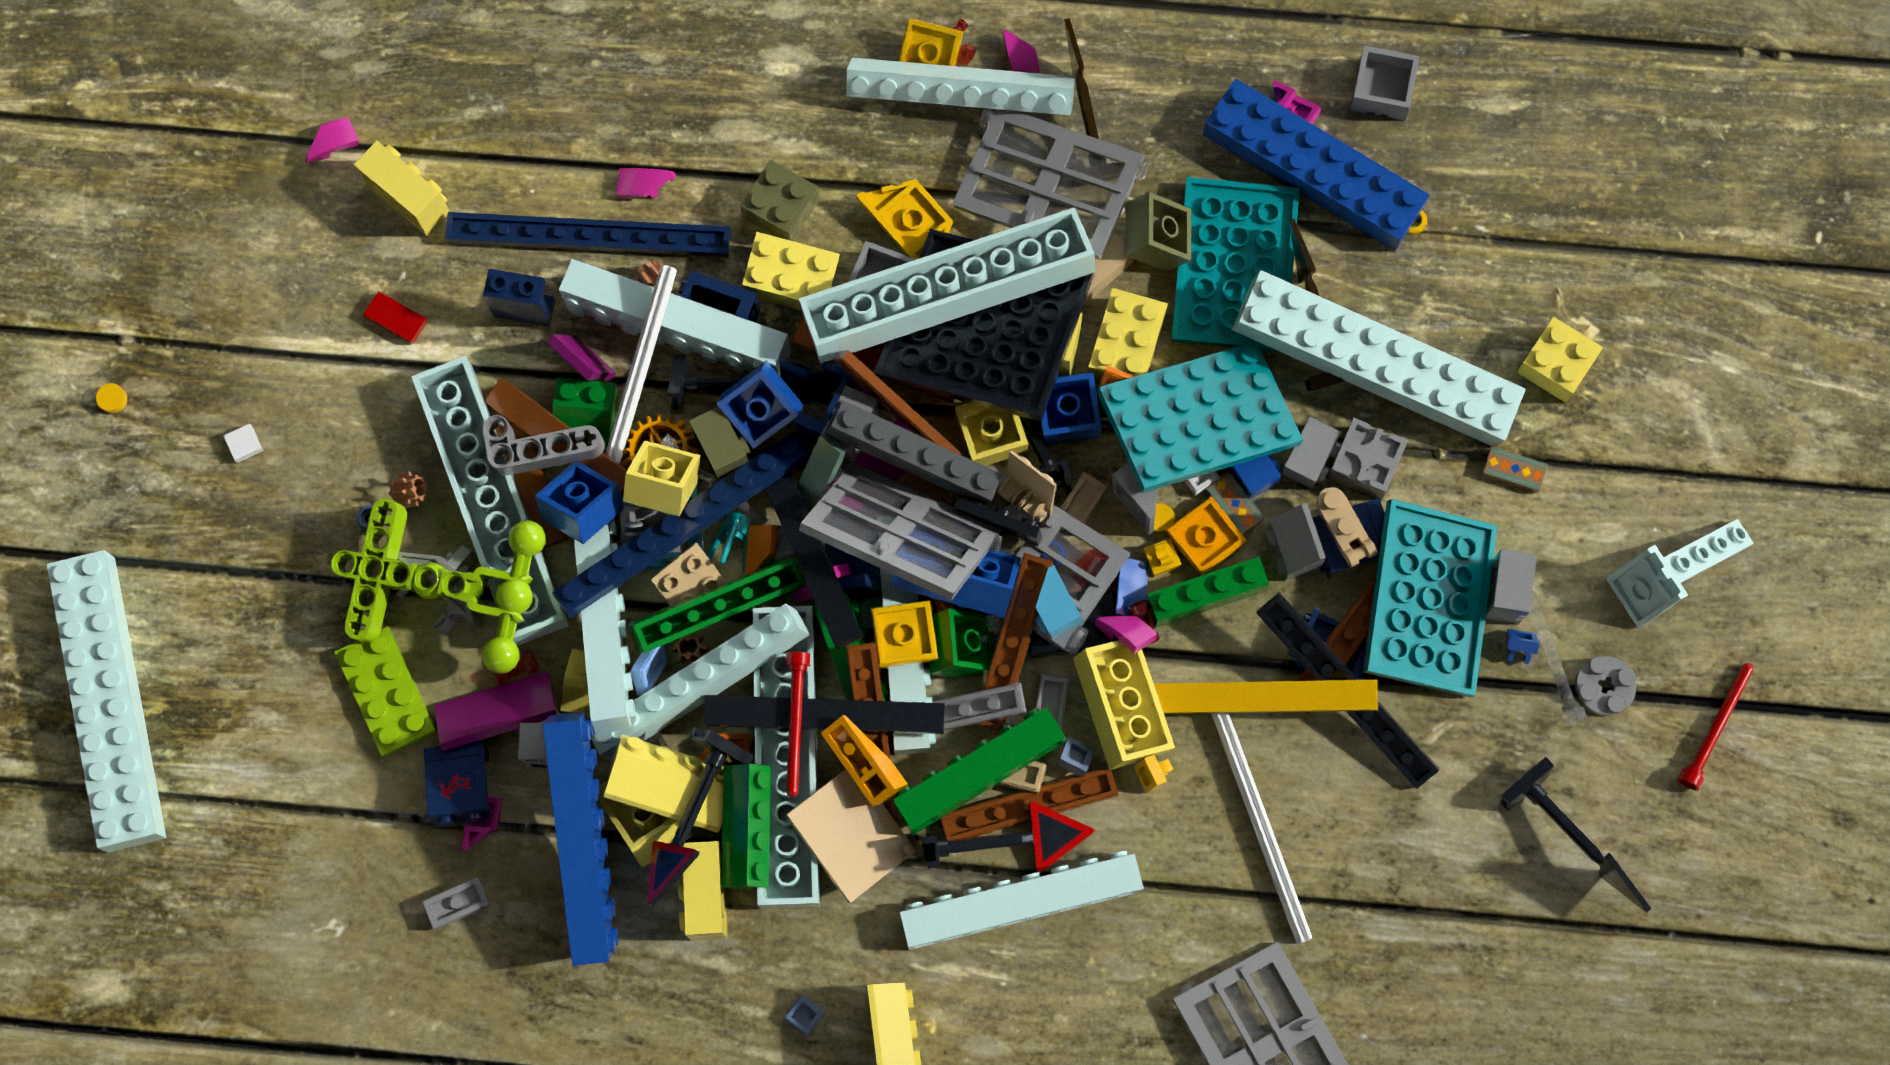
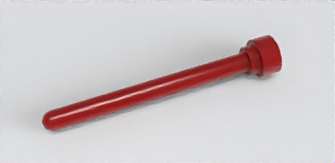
M807 652L786 653V666H789V672H792L786 793L790 797H795L798 794L803 674L807 672V667H810V653Z
M1745 663L1742 665L1692 764L1682 768L1677 781L1684 787L1699 791L1704 781L1702 777L1704 772L1702 770L1753 673L1754 667L1752 664Z

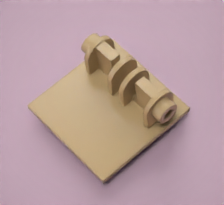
M1011 450L1009 452L1006 480L1000 479L997 493L1007 501L1011 500L1013 506L1018 504L1017 509L1033 521L1038 520L1041 522L1046 515L1050 517L1052 514L1057 484L1054 483L1048 474L1041 473L1033 467L1028 459L1017 455Z
M697 542L650 578L669 606L726 582Z

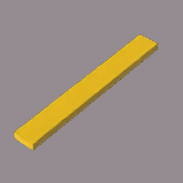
M1377 680L1154 683L1164 714L1378 711Z

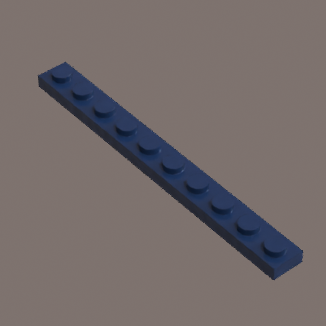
M448 212L445 233L447 243L729 257L731 228L729 226Z
M795 432L791 433L687 502L680 516L669 514L553 591L552 594L569 618H572L807 461L811 456V450Z

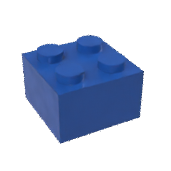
M767 360L723 392L717 402L719 408L753 449L799 416L803 407L802 402Z
M1094 373L1057 377L1042 421L1040 422L1042 440L1045 445L1101 437L1102 426Z
M578 461L572 463L535 495L541 519L582 544L586 543L624 509L618 484Z

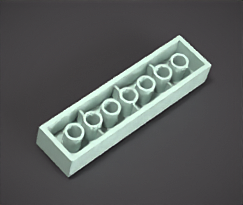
M571 259L559 288L570 313L580 317H584L585 314L595 317V321L602 325L611 326V324L620 326L624 332L637 336L638 333L641 334L654 290L652 286ZM670 293L656 344L664 345L665 342L674 345L676 350L685 354H691V352L700 354L702 359L710 363L717 364L718 361L728 364L730 369L739 373H744V371L751 372L767 360L780 376L779 358L784 356L789 359L791 354L788 334Z

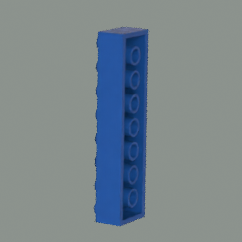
M1236 78L1205 122L1203 136L1284 185L1300 188L1299 194L1394 251L1397 250L1409 229L1413 226L1430 196L1427 192Z
M586 711L550 715L543 723V732L572 966L609 962L613 952H616V946L619 945V935L617 927L612 928V916H615L614 898L608 897L609 886H612L610 868H605L604 864L605 856H608V844L606 838L601 839V827L605 825L603 809H598L597 806L598 797H601L599 778L594 779L593 773L594 767H597L596 749H590V739L594 736L591 719H587Z

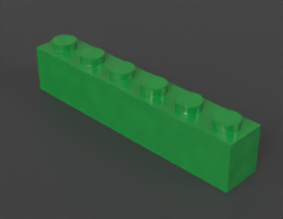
M785 557L626 625L636 650L645 653L804 586L806 583L796 557Z
M1046 707L1041 711L1036 708L1028 712L1023 717L1025 721L1016 726L1013 723L1005 726L998 732L999 736L990 742L988 739L980 741L973 746L972 749L974 751L965 757L962 754L957 755L947 762L948 767L940 772L933 770L921 778L923 782L914 788L908 785L895 794L897 798L893 800V803L912 836L1063 745L1066 737L1048 708Z

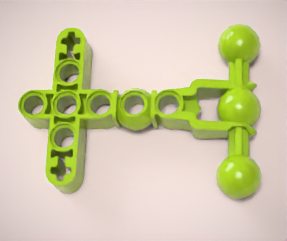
M389 498L377 500L371 510L362 553L341 550L331 560V568L335 574L355 581L345 621L346 634L350 638L364 643H371L379 637L391 588L413 591L424 599L454 598L466 602L467 607L471 611L481 615L500 618L496 637L488 641L482 650V660L485 666L496 674H504L514 669L520 656L519 649L513 639L517 623L524 621L521 614L529 609L533 601L532 591L528 584L534 579L528 573L532 557L540 553L546 544L543 528L531 520L520 521L511 528L508 534V541L511 550L515 554L510 573L487 567H478L474 573L449 571L438 563L418 565L397 560L407 520V511L402 504ZM383 526L389 527V530L383 528ZM386 535L387 542L384 547L380 548L379 541ZM352 559V568L346 572L345 565L348 560ZM379 564V574L373 577L372 570ZM407 569V578L400 582L399 576L401 572ZM434 574L435 582L428 588L427 579ZM462 579L463 587L459 592L455 593V583ZM489 579L504 581L495 592V601L498 608L483 605V600L480 599V596L484 593L483 585L487 584ZM373 593V601L367 606L366 597ZM363 611L368 612L369 616L364 615ZM366 626L365 630H360V627Z

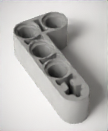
M490 416L483 424L488 461L493 469L503 476L593 459L600 456L605 449L603 437L591 425L515 439L512 427L503 416ZM496 427H505V431L501 436H492V432ZM593 437L594 440H592L591 442L592 445L586 446V444L588 443V438ZM574 440L577 441L576 446L578 447V449H576L575 444L573 443ZM561 442L568 443L564 452H554L557 444ZM529 449H539L535 458H525ZM509 454L510 458L505 464H497V459L500 455Z

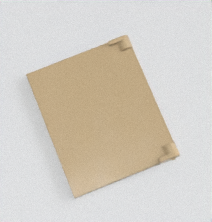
M846 769L785 815L848 904L916 852L914 846L883 803L872 806Z

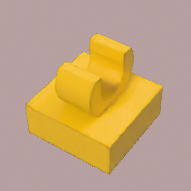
M1171 538L1143 548L1153 577L1180 568L1182 565Z
M1151 755L1136 764L1134 769L1147 794L1167 782L1165 776L1173 770L1169 759L1158 763L1155 755Z

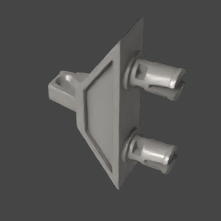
M462 545L455 554L449 552L445 557L399 552L398 559L408 564L438 563L449 571L467 573L470 570L467 565L476 552L469 546ZM407 569L403 570L400 574V582L407 578ZM434 574L427 579V585L430 587L435 582ZM462 579L455 583V593L462 589ZM399 589L396 595L404 599L408 591ZM444 597L442 598L447 601L446 604L448 606L431 624L434 628L441 627L439 633L443 636L448 634L460 617H465L474 626L483 627L479 613L471 611L467 607L466 602Z

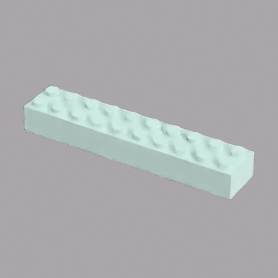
M1074 207L799 298V302L819 362L823 363L834 359L840 351L849 350L853 353L1096 272L1095 254Z
M1262 270L1253 278L1232 328L1233 331L1322 371L1338 376L1351 384L1492 447H1497L1506 441L1526 390L1519 385Z
M463 356L411 377L481 567L510 573L515 553L509 545L508 534L514 525L520 521H530L514 476L498 474L488 461L483 424L491 415L473 367L468 358ZM496 428L492 432L494 437H498ZM505 454L498 457L497 464L503 465L508 461ZM542 551L533 556L528 575L534 580L528 585L532 591L533 601L529 609L521 614L524 621L517 623L513 639L517 646L569 626L564 610L552 594L556 588ZM489 579L487 583L495 605L498 608L495 601V592L504 581Z
M102 550L48 563V575L97 848L109 853L166 839L115 558L107 551Z
M812 606L792 607L798 611L810 636L754 671V697L790 698L792 672H789V666H786V653L807 652L810 653V667H807V672L803 674L802 698L816 699L815 628ZM779 607L753 608V624ZM755 728V764L771 766L769 888L757 889V904L760 909L820 907L819 862L785 816L818 790L817 730H801L798 794L795 797H790L786 793L789 729Z

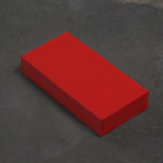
M380 291L377 292L363 313L365 318L412 345L428 322L422 315Z

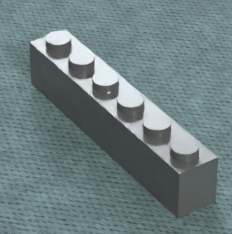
M844 400L835 407L824 433L968 500L969 497H973L982 501L985 505L992 501L1002 474Z

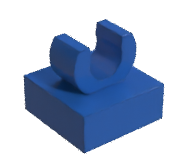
M1507 629L1505 642L1509 661L1513 662L1514 654L1521 651L1524 653V664H1528L1531 660V653L1537 654L1539 640L1537 633Z

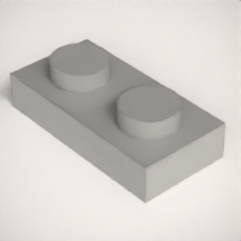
M479 877L422 901L434 930L491 906Z

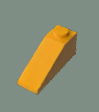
M842 715L821 732L824 739L872 806L888 801L899 790L908 785L893 762L845 715Z

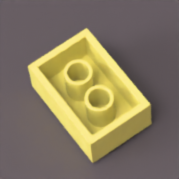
M377 140L354 164L356 170L367 187L423 234L428 236L450 212L446 205L448 200L441 193L442 189L432 179L425 181L420 176L421 171L413 163L408 161L405 164L399 158L401 155L390 144L384 146Z
M756 232L742 288L756 293L759 300L802 311L799 298L832 288L840 254Z
M1112 288L1089 363L1088 373H1094V379L1101 381L1107 365L1134 375V377L1148 373L1165 319L1168 303Z
M719 841L685 843L683 847L699 851V856L683 873V881L678 882L679 900H682V903H684V912L679 913L680 931L683 930V933L691 941L727 939L726 889L721 888L722 845Z

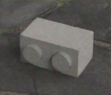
M1309 417L1301 433L1303 442L1300 446L1293 448L1281 474L1311 489L1314 488L1317 481L1323 483L1330 469L1325 464L1329 456L1335 459L1342 445L1338 441L1341 431Z

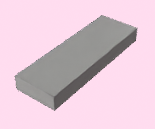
M1021 683L934 701V703H945L944 731L1027 713Z

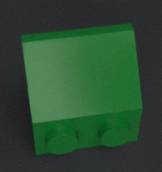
M557 377L553 400V415L570 428L585 425L595 427L600 432L605 442V447H607L615 422L619 392L615 383ZM593 437L588 438L590 443L594 440Z
M951 608L933 614L932 619L938 660L929 661L930 674L950 678L987 675L995 651L992 616ZM984 635L987 637V643L985 641L982 643L981 637Z

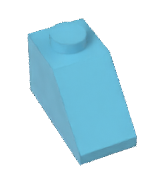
M1055 566L1048 567L1036 604L1039 616L1035 617V620L1042 633L1048 631L1053 639L1084 621Z

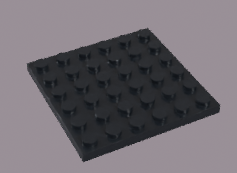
M930 229L919 259L974 241V239ZM1094 273L887 341L874 374L882 381L1041 422L1094 278Z

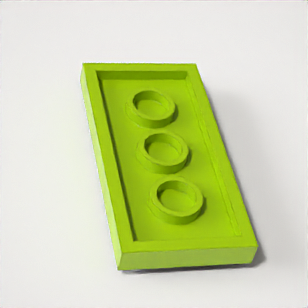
M388 626L381 629L379 637L371 643L356 641L335 651V655L383 758L438 732L394 635Z

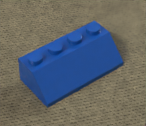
M915 528L909 535L960 559L967 552L918 528ZM904 543L901 545L898 557L945 579L955 568ZM988 549V553L952 601L894 574L892 575L890 586L897 587L903 591L922 594L934 600L950 602L962 608L978 610L990 616L1005 618L1021 557Z

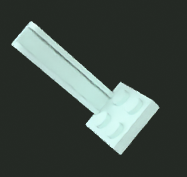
M1737 519L1665 557L1662 556L1656 545H1654L1606 580L1639 629L1688 596L1681 583L1747 549L1754 543Z

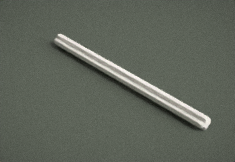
M662 265L660 267L605 454L619 464L677 270L671 266Z
M1211 713L1297 944L1307 942L1312 939L1310 929L1229 713Z

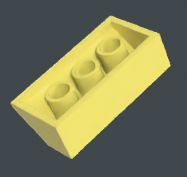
M1119 640L1086 648L1073 658L1109 770L1132 765L1151 755L1157 756L1175 748L1142 649L1133 654Z
M621 734L610 764L603 797L681 821L706 766L705 760H701L693 755L673 751L665 746H657L642 741L637 737ZM725 765L722 766L721 770H718L694 823V826L719 833L723 822Z
M905 983L867 985L877 1065H922L920 1050L914 1051L912 1039L918 1038L916 1020H910L908 1008H914L912 989L906 990Z

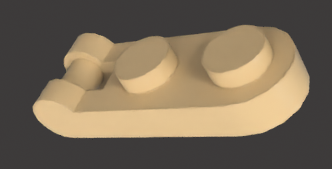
M1334 487L1325 488L1321 491L1316 500L1317 510L1349 567L1359 564V560L1366 556L1371 558L1377 555L1378 552L1374 543L1369 539L1345 494ZM1357 540L1360 547L1353 550L1350 543Z

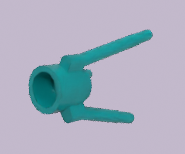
M730 512L727 520L722 521L720 531L706 554L707 557L711 560L725 535L727 540L720 558V563L724 564L733 541L740 542L743 537V572L745 573L748 527L751 519L743 514Z

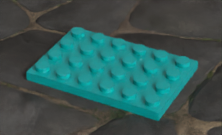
M1186 177L1183 206L1191 209V261L1179 266L1177 269L1171 342L1236 348L1257 342L1233 331L1232 328L1252 280L1260 270L1292 284L1294 252L1289 220L1295 219L1297 223L1300 188ZM1257 342L1261 351L1282 353Z
M1257 342L1101 386L1097 391L1142 493L1297 447L1303 442V438Z
M1390 499L1386 502L1363 666L1364 673L1469 698L1476 695L1497 525L1395 499Z

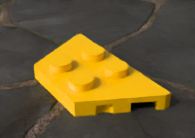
M917 179L903 182L897 186L881 187L880 190L860 192L856 195L859 203L905 255L916 260L919 259L930 229L949 233L953 225V220Z

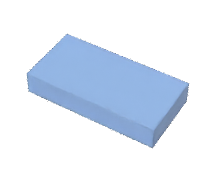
M664 645L641 653L630 670L637 695H643L651 690L667 664L668 657Z

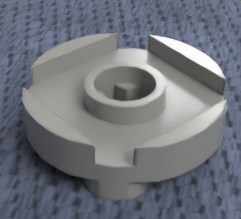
M1610 656L1595 657L1579 670L1575 679V691L1581 700L1580 703L1587 711L1598 716H1611L1623 711L1632 703L1636 694V675L1632 669L1617 658ZM1605 679L1609 680L1610 685L1613 686V691L1608 690L1606 694L1601 692L1602 687L1598 685L1599 681H1605Z

